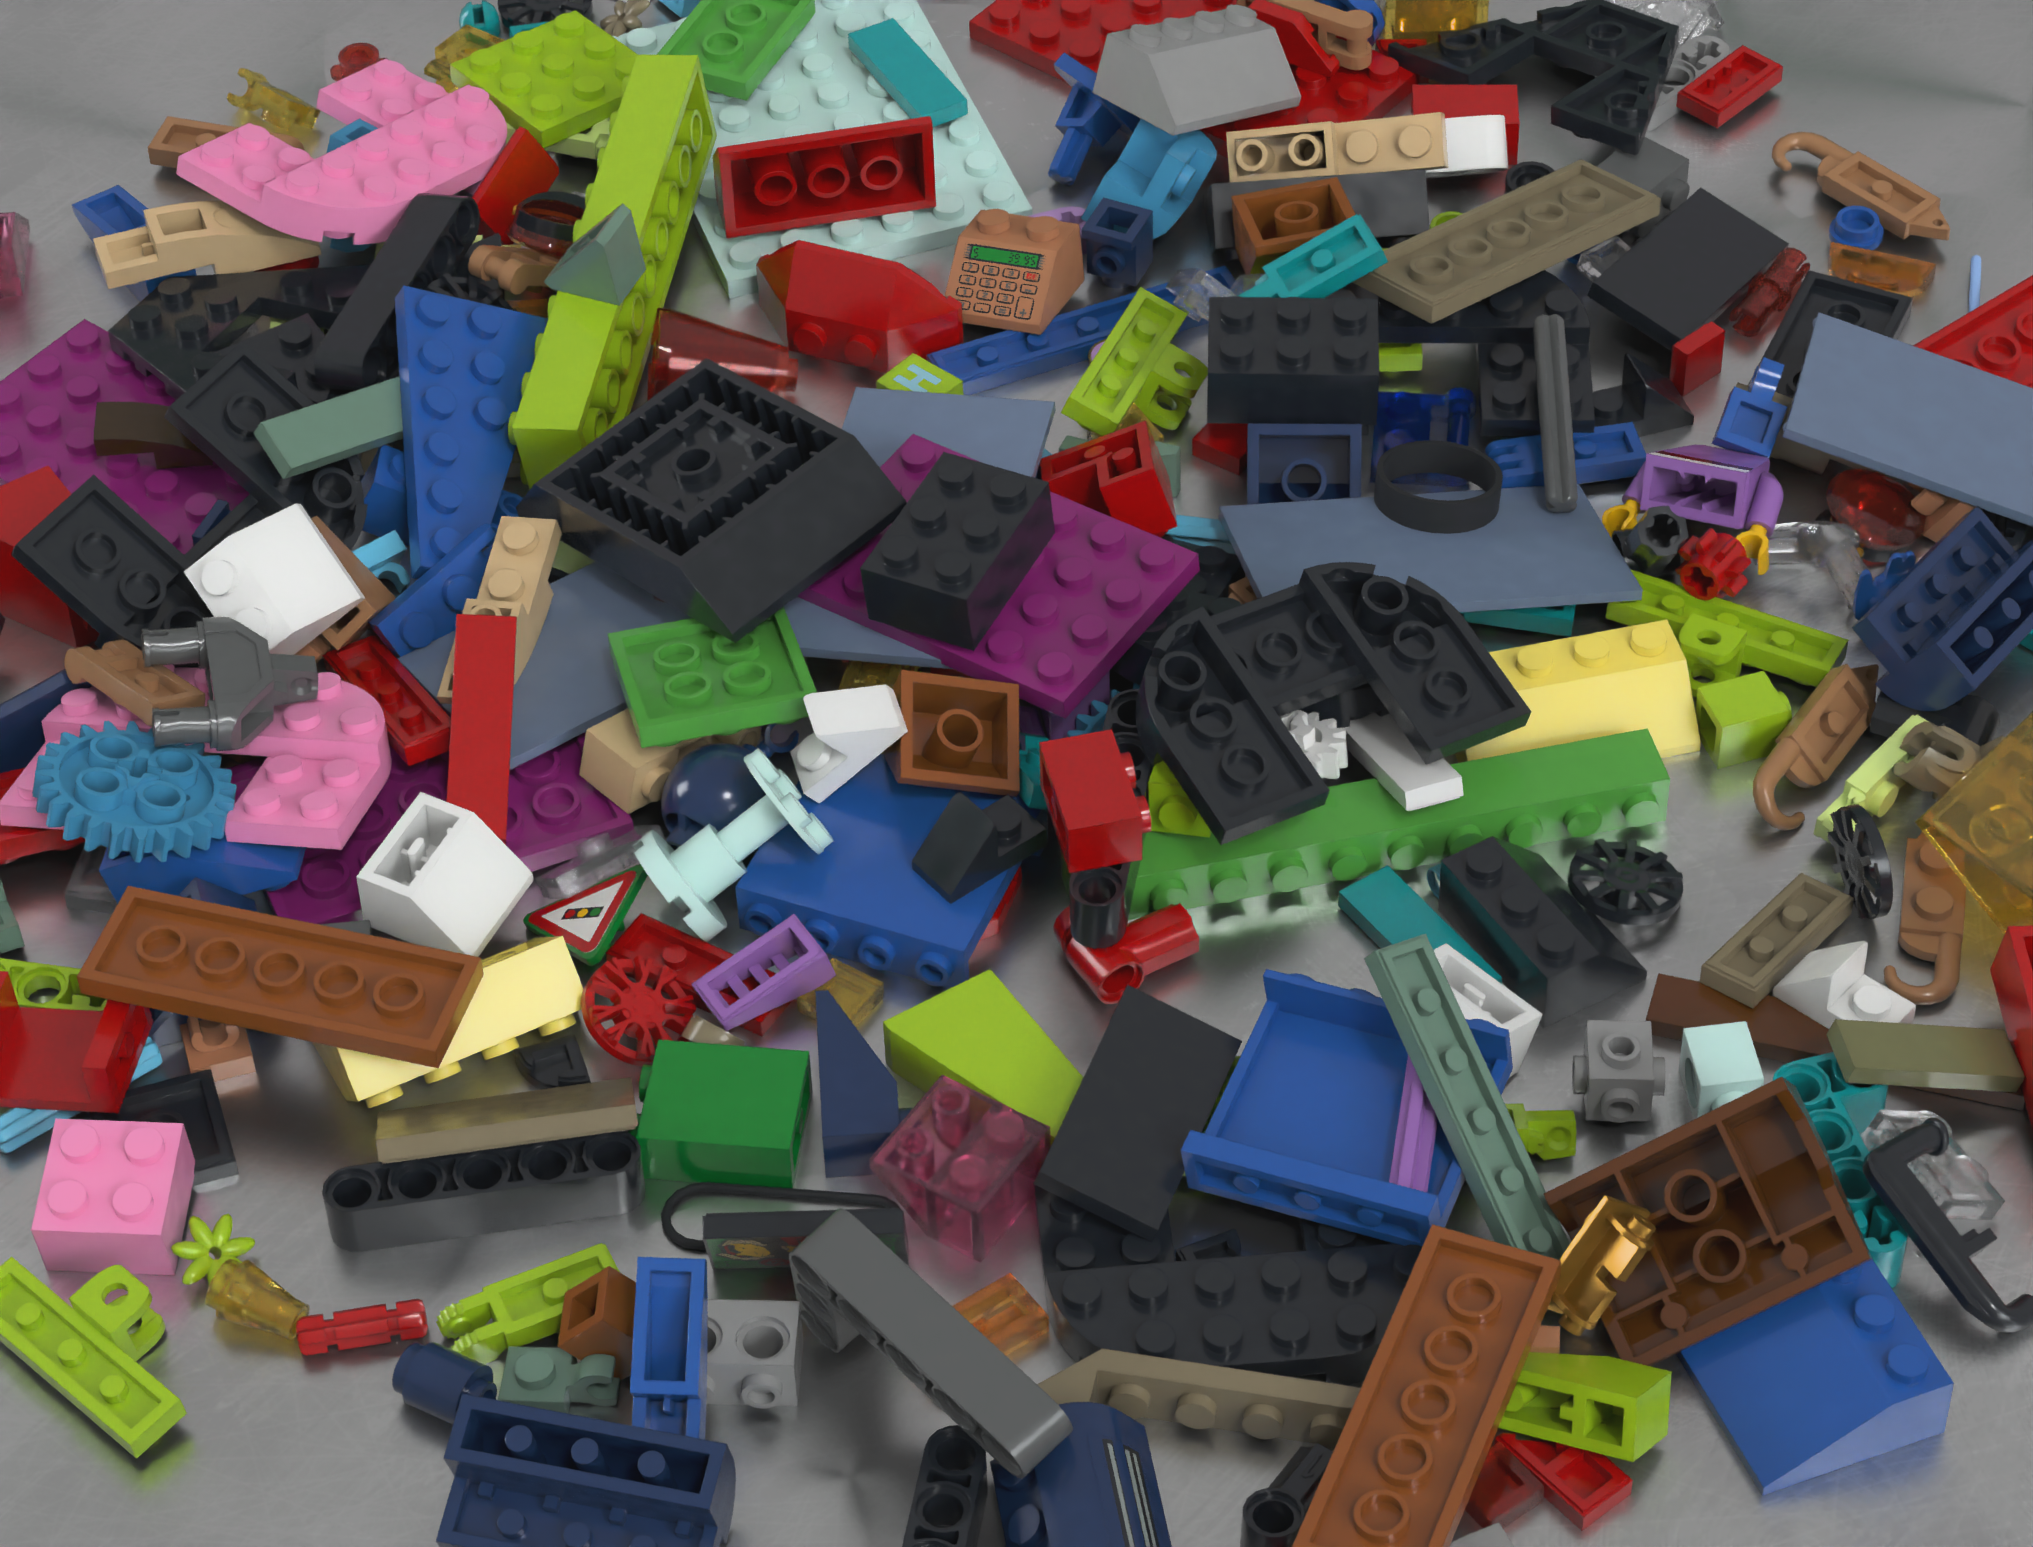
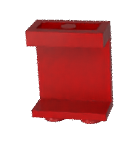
M0 971V1107L119 1113L153 1025L150 1008L109 999L103 1011L19 1007L9 973L7 971Z

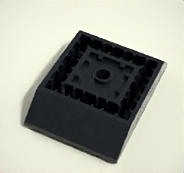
M706 358L536 482L517 505L516 510L519 517L557 520L562 532L560 541L736 643L893 523L907 502L854 435Z

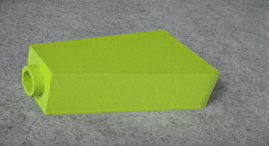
M991 969L883 1021L885 1061L893 1072L1032 1164L1041 1168L1083 1076Z

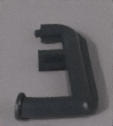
M1928 1118L1921 1125L1900 1133L1870 1151L1864 1158L1862 1165L1863 1173L1868 1183L1960 1305L1995 1331L2015 1333L2032 1325L2033 1296L2023 1294L2005 1305L1971 1260L1972 1257L1982 1252L1997 1239L1993 1231L1988 1228L1978 1234L1975 1229H1972L1961 1236L1907 1165L1924 1154L1935 1157L1944 1154L1949 1144V1133L1945 1124L1938 1118Z

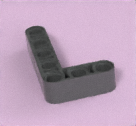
M843 1208L837 1209L789 1253L796 1299L800 1301L801 1318L811 1332L826 1347L835 1353H840L861 1334L1012 1475L1023 1479L1072 1433L1073 1426L1061 1407L850 1212Z

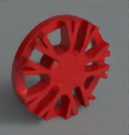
M637 955L634 959H617L614 957L593 973L583 989L581 1010L584 1022L594 1040L613 1057L635 1066L652 1065L655 1056L652 1039L656 1047L658 1040L674 1041L663 1027L678 1033L677 1041L689 1042V1040L681 1035L691 1016L693 1017V1013L696 1011V1004H692L694 998L692 995L686 996L683 989L675 981L678 974L675 971L670 973L668 971L669 967L665 964L660 969L652 965L653 958L647 957V959H643V955ZM625 973H634L636 983L629 980ZM647 978L654 981L652 988L645 986ZM664 989L672 1000L664 998L661 990ZM595 993L608 998L613 1003L612 1006L595 1005ZM612 1019L615 1025L605 1030L601 1023ZM623 1033L638 1040L637 1051L619 1043Z

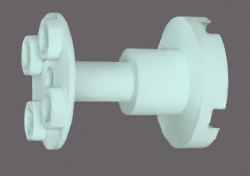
M759 748L751 754H747L744 757V762L766 795L718 832L711 824H708L676 850L654 830L649 831L632 845L636 849L634 854L639 863L669 904L673 901L684 913L690 910V913L682 919L706 942L710 941L727 927V922L713 899L747 873L742 860L788 824L793 827L817 854H821L824 848L834 841L819 819L812 812L808 814L798 801L802 798V795L788 776L780 768L777 770Z

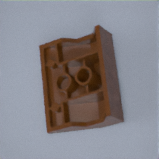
M1783 1077L1771 1081L1544 1193L1549 1207L1567 1231L1571 1241H1573L1582 1228L1587 1216L1597 1207L1604 1195L1648 1209L1651 1213L1647 1220L1656 1228L1651 1236L1654 1245L1645 1253L1626 1282L1617 1280L1610 1272L1608 1273L1605 1280L1617 1291V1294L1601 1315V1319L1620 1359L1647 1366H1652L1872 1260L1821 1137L1796 1086Z

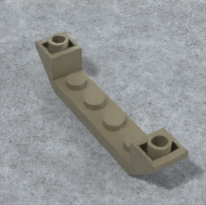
M1101 1349L1037 1384L1058 1405L1071 1402L1100 1403L1113 1407L1132 1419L1143 1417L1182 1423L1194 1429L1215 1428L1241 1432L1260 1439L1280 1438L1312 1444L1318 1443L1332 1450L1335 1449L1361 1389L1360 1387L1109 1349Z

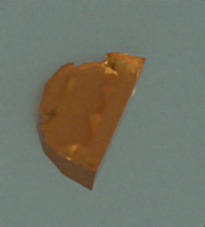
M1830 242L1828 271L1833 277L1911 298L1926 291L1934 280L1936 264Z

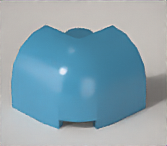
M1140 119L1118 161L1104 175L1081 219L1087 222L1104 197L1152 210L1153 239L1166 234L1192 203L1216 160L1217 150L1212 141L1200 129L1173 136ZM1114 225V231L1125 234L1129 229Z

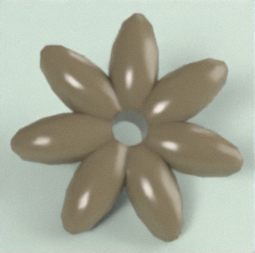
M621 0L616 1L614 6L615 15H609L601 20V28L611 36L616 37L633 29L642 28V22L637 16L649 7L650 2L648 0H627L626 3Z

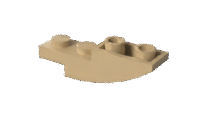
M1442 112L1341 123L1327 121L1226 132L1230 183L1449 168L1445 114Z
M222 200L179 203L145 209L143 213L146 226L93 239L96 256L108 289L136 284L141 281L186 272L212 265L215 274L245 273L321 255L319 242L298 238L270 228Z
M501 516L477 599L467 598L462 614L517 616L514 685L521 676L535 648L554 595L548 579L562 535L558 522L555 519ZM455 638L437 694L439 703L452 704Z

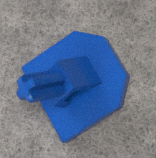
M1064 52L1054 63V68L1072 89L1055 125L1064 137L1050 165L1048 176L1056 182L1070 186L1074 184L1090 147H1103L1118 129L1131 137L1141 118L1092 93L1097 73L1087 66H1083Z

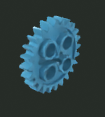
M104 721L103 732H96L87 725H81L79 737L63 732L61 733L60 744L50 742L46 744L45 755L38 756L32 797L37 798L36 811L48 814L46 825L48 827L64 826L63 839L66 841L79 837L85 838V851L89 852L102 845L108 847V857L110 859H115L121 851H128L137 863L142 861L144 853H153L160 862H166L168 851L173 850L178 855L189 858L192 845L208 850L211 838L222 839L224 837L227 814L234 809L237 786L231 784L232 771L220 768L221 757L219 755L203 756L204 743H195L189 746L179 744L155 747L153 728L148 733L141 732L135 721H129L126 730H118L110 721Z

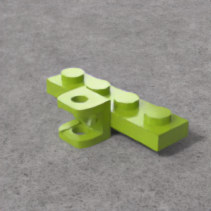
M1140 287L1073 389L1061 413L1076 421L1082 428L1096 432L1101 436L1115 432L1129 409L1156 425L1176 430L1192 404L1190 398L1195 397L1208 375V368L1205 364L1191 354L1171 344L1188 313ZM1175 369L1185 371L1190 377L1181 376ZM1157 402L1166 403L1172 410L1162 408Z
M1634 570L1631 571L1643 589L1642 599L1608 602L1606 618L1628 626L1668 620L1686 658L1692 696L1697 697L1698 687L1740 677L1742 665L1772 672L1790 678L1802 685L1817 687L1830 669L1841 666L1846 657L1849 641L1848 639L1718 597L1710 600H1700L1690 595L1681 585ZM1697 676H1703L1711 679L1712 681L1708 683H1701L1694 680L1693 678Z
M11 1256L0 1266V1341L137 1459L187 1414L181 1400L137 1363L159 1341L166 1327L162 1316L149 1307L152 1302V1295L148 1287L123 1266L113 1265L97 1273L69 1297L72 1304L71 1307ZM124 1289L128 1291V1294L116 1298L108 1305L105 1304L106 1296L113 1290ZM140 1319L142 1321L140 1328L136 1332L128 1334L127 1330Z

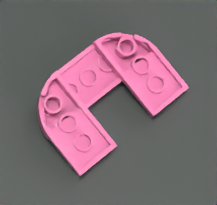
M385 58L320 89L316 106L317 109L346 125L361 119L378 129L314 159L306 151L294 148L271 135L265 128L248 123L178 156L176 175L260 223L298 238L322 242L323 236L334 239L352 237L353 245L386 242L417 194L453 195L461 190H465L473 195L505 147L507 124L501 111L489 99V94L484 89L468 84L452 93H448L442 86L428 82L406 70L402 64Z
M172 664L163 665L205 693V706H207L209 694L205 669L175 668ZM332 672L318 673L317 699L274 706L273 721L244 748L217 751L216 748H210V743H204V752L267 757L236 801L234 809L227 814L225 825L227 842L342 850L385 785L391 771L392 759L384 713L380 704L368 692L351 683L342 681L338 674ZM94 686L67 692L62 696L61 704L55 707L41 721L46 742L0 800L1 825L64 830V826L48 827L46 825L48 814L36 811L37 798L32 797L38 756L45 755L46 744L49 742L60 744L61 733L67 732L79 737L81 725H87L96 732H103L104 721H110L118 730H126L129 721H135L141 732L148 733L152 727L146 725L142 719L122 705L114 703L112 698Z

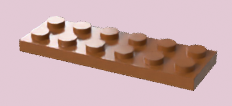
M128 886L77 975L81 994L439 1068L484 976L481 957Z
M1432 1224L1292 1547H1450L1560 1279L1561 1260Z

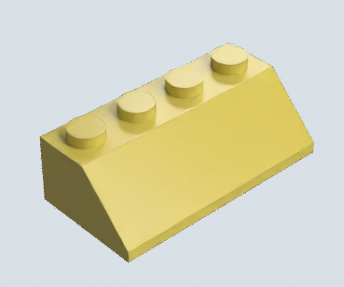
M1668 620L1489 652L1529 707L1531 714L1526 726L1457 752L1455 756L1458 763L1647 728L1661 758L1700 751L1701 741L1687 662Z
M563 936L533 938L482 959L484 976L439 1068L315 1042L312 1043L345 1100L359 1102L365 1099L367 1107L372 1108L402 1096L404 1093L400 1084L423 1075L426 1084H430L460 1072L462 1069L458 1060L481 1051L484 1060L510 1052L519 1047L516 1036L536 1028L539 1029L541 1036L561 1031L576 1024L573 1013L581 1010L583 992L581 981Z

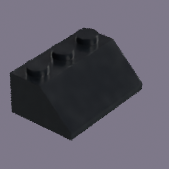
M1492 836L1441 860L1439 912L1463 939L1502 977V983L1509 990L1543 1014L1539 1022L1543 1029L1646 980L1647 970L1595 914L1584 908L1574 898L1568 884L1540 854Z

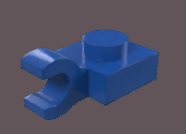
M1763 357L1760 366L1755 368L1748 391L1734 386L1728 396L1711 444L1727 450L1770 457L1787 410V406L1772 401L1785 366L1784 364Z

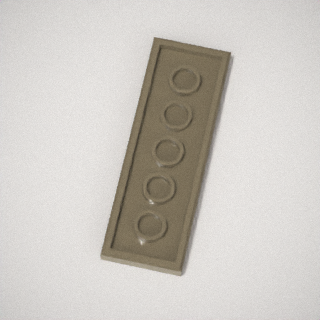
M1580 159L1383 250L1388 262L1353 281V283L1432 324L1660 214L1661 198Z

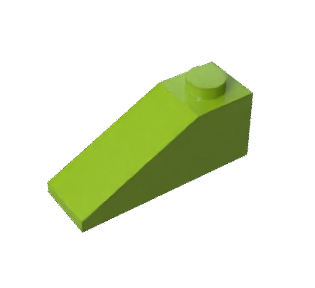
M1529 1352L1498 1428L1635 1462L1668 1435L1672 1371L1610 1356Z

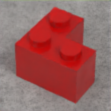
M1146 420L1041 458L1040 460L1042 480L1049 482L1050 491L1160 538L1169 529L1177 527L1170 478Z

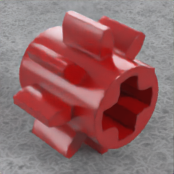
M1709 528L1701 538L1693 535L1678 551L1685 561L1675 570L1676 574L1680 575V580L1685 590L1697 599L1710 600L1714 597L1723 599L1726 594L1734 598L1749 582L1742 572L1752 563L1751 559L1747 558L1745 548L1741 542L1730 534L1716 533L1713 528Z

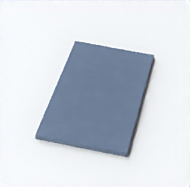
M1819 312L1812 322L1813 330L1787 422L1783 425L1784 433L1782 437L1973 506H1979V508L2033 527V388Z
M856 387L842 429L857 438L879 467L912 434H915L979 462L1035 478L1056 409L1055 402ZM799 597L784 605L801 652L805 657L953 669L941 664V660Z
M1577 484V507L1569 513L1562 511L1553 513L1547 509L1545 486L1501 488L1499 511L1490 523L1476 530L1451 534L1424 532L1398 524L1386 517L1378 509L1374 497L1219 506L1218 519L1231 542L1257 599L1299 584L1303 570L1306 568L1337 562L1376 565L1374 575L1390 577L1403 584H1406L1408 576H1411L1438 592L1459 613L1642 599V587L1579 484ZM1469 490L1413 495L1449 501L1473 498L1485 493V491Z
M596 561L550 583L554 595L546 620L528 663L514 685L510 770L586 732L588 728L628 708L610 655L607 633L692 617ZM456 630L432 641L426 647L418 648L398 658L400 663L450 718L452 704L439 703L437 694Z

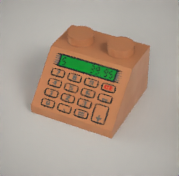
M1002 209L980 210L958 236L944 297L950 295L962 303L963 323L1041 335L1085 280L1079 224L1058 221L1050 216L1028 217L1009 214Z

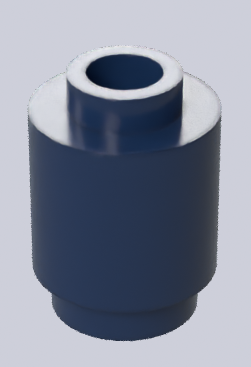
M415 1342L409 1345L400 1356L392 1378L393 1389L402 1394L406 1404L452 1425L462 1394L496 1400L497 1386L493 1383L491 1367L435 1342H430L426 1345Z

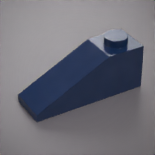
M828 990L815 991L822 1140L826 1178L903 1173L901 1147L914 1146L912 1108H899L896 1080Z

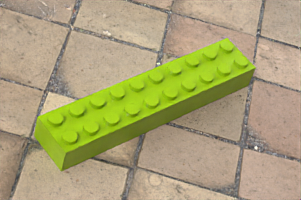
M637 55L630 76L623 78L621 87L622 100L618 111H613L609 124L610 136L606 147H601L597 160L598 172L594 183L587 185L585 194L586 208L582 220H576L574 224L573 243L623 203L631 210L646 270L620 306L557 291L556 295L550 296L548 302V321L544 333H539L536 337L535 360L531 372H525L521 387L522 399L518 411H513L510 414L508 423L510 443L517 445L521 458V481L524 485H529V489L631 412L717 137L698 55Z

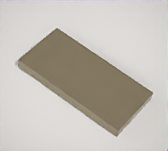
M628 1077L378 1112L375 1138L378 1162L386 1164L635 1129V1126H638L632 1079Z

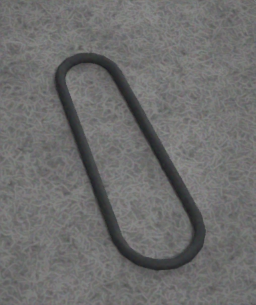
M702 1182L689 1184L675 1191L665 1202L661 1212L662 1228L672 1241L682 1247L706 1250L703 1240L686 1238L679 1234L671 1224V1213L674 1206L682 1198L693 1193L719 1192L876 1204L886 1208L900 1207L893 1200L874 1194Z

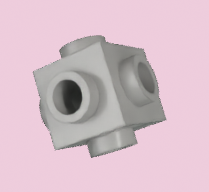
M1587 1020L1583 1056L1574 1055L1572 1064L1573 1094H1584L1586 1120L1619 1123L1650 1121L1653 1095L1664 1096L1665 1058L1653 1057L1651 1021Z

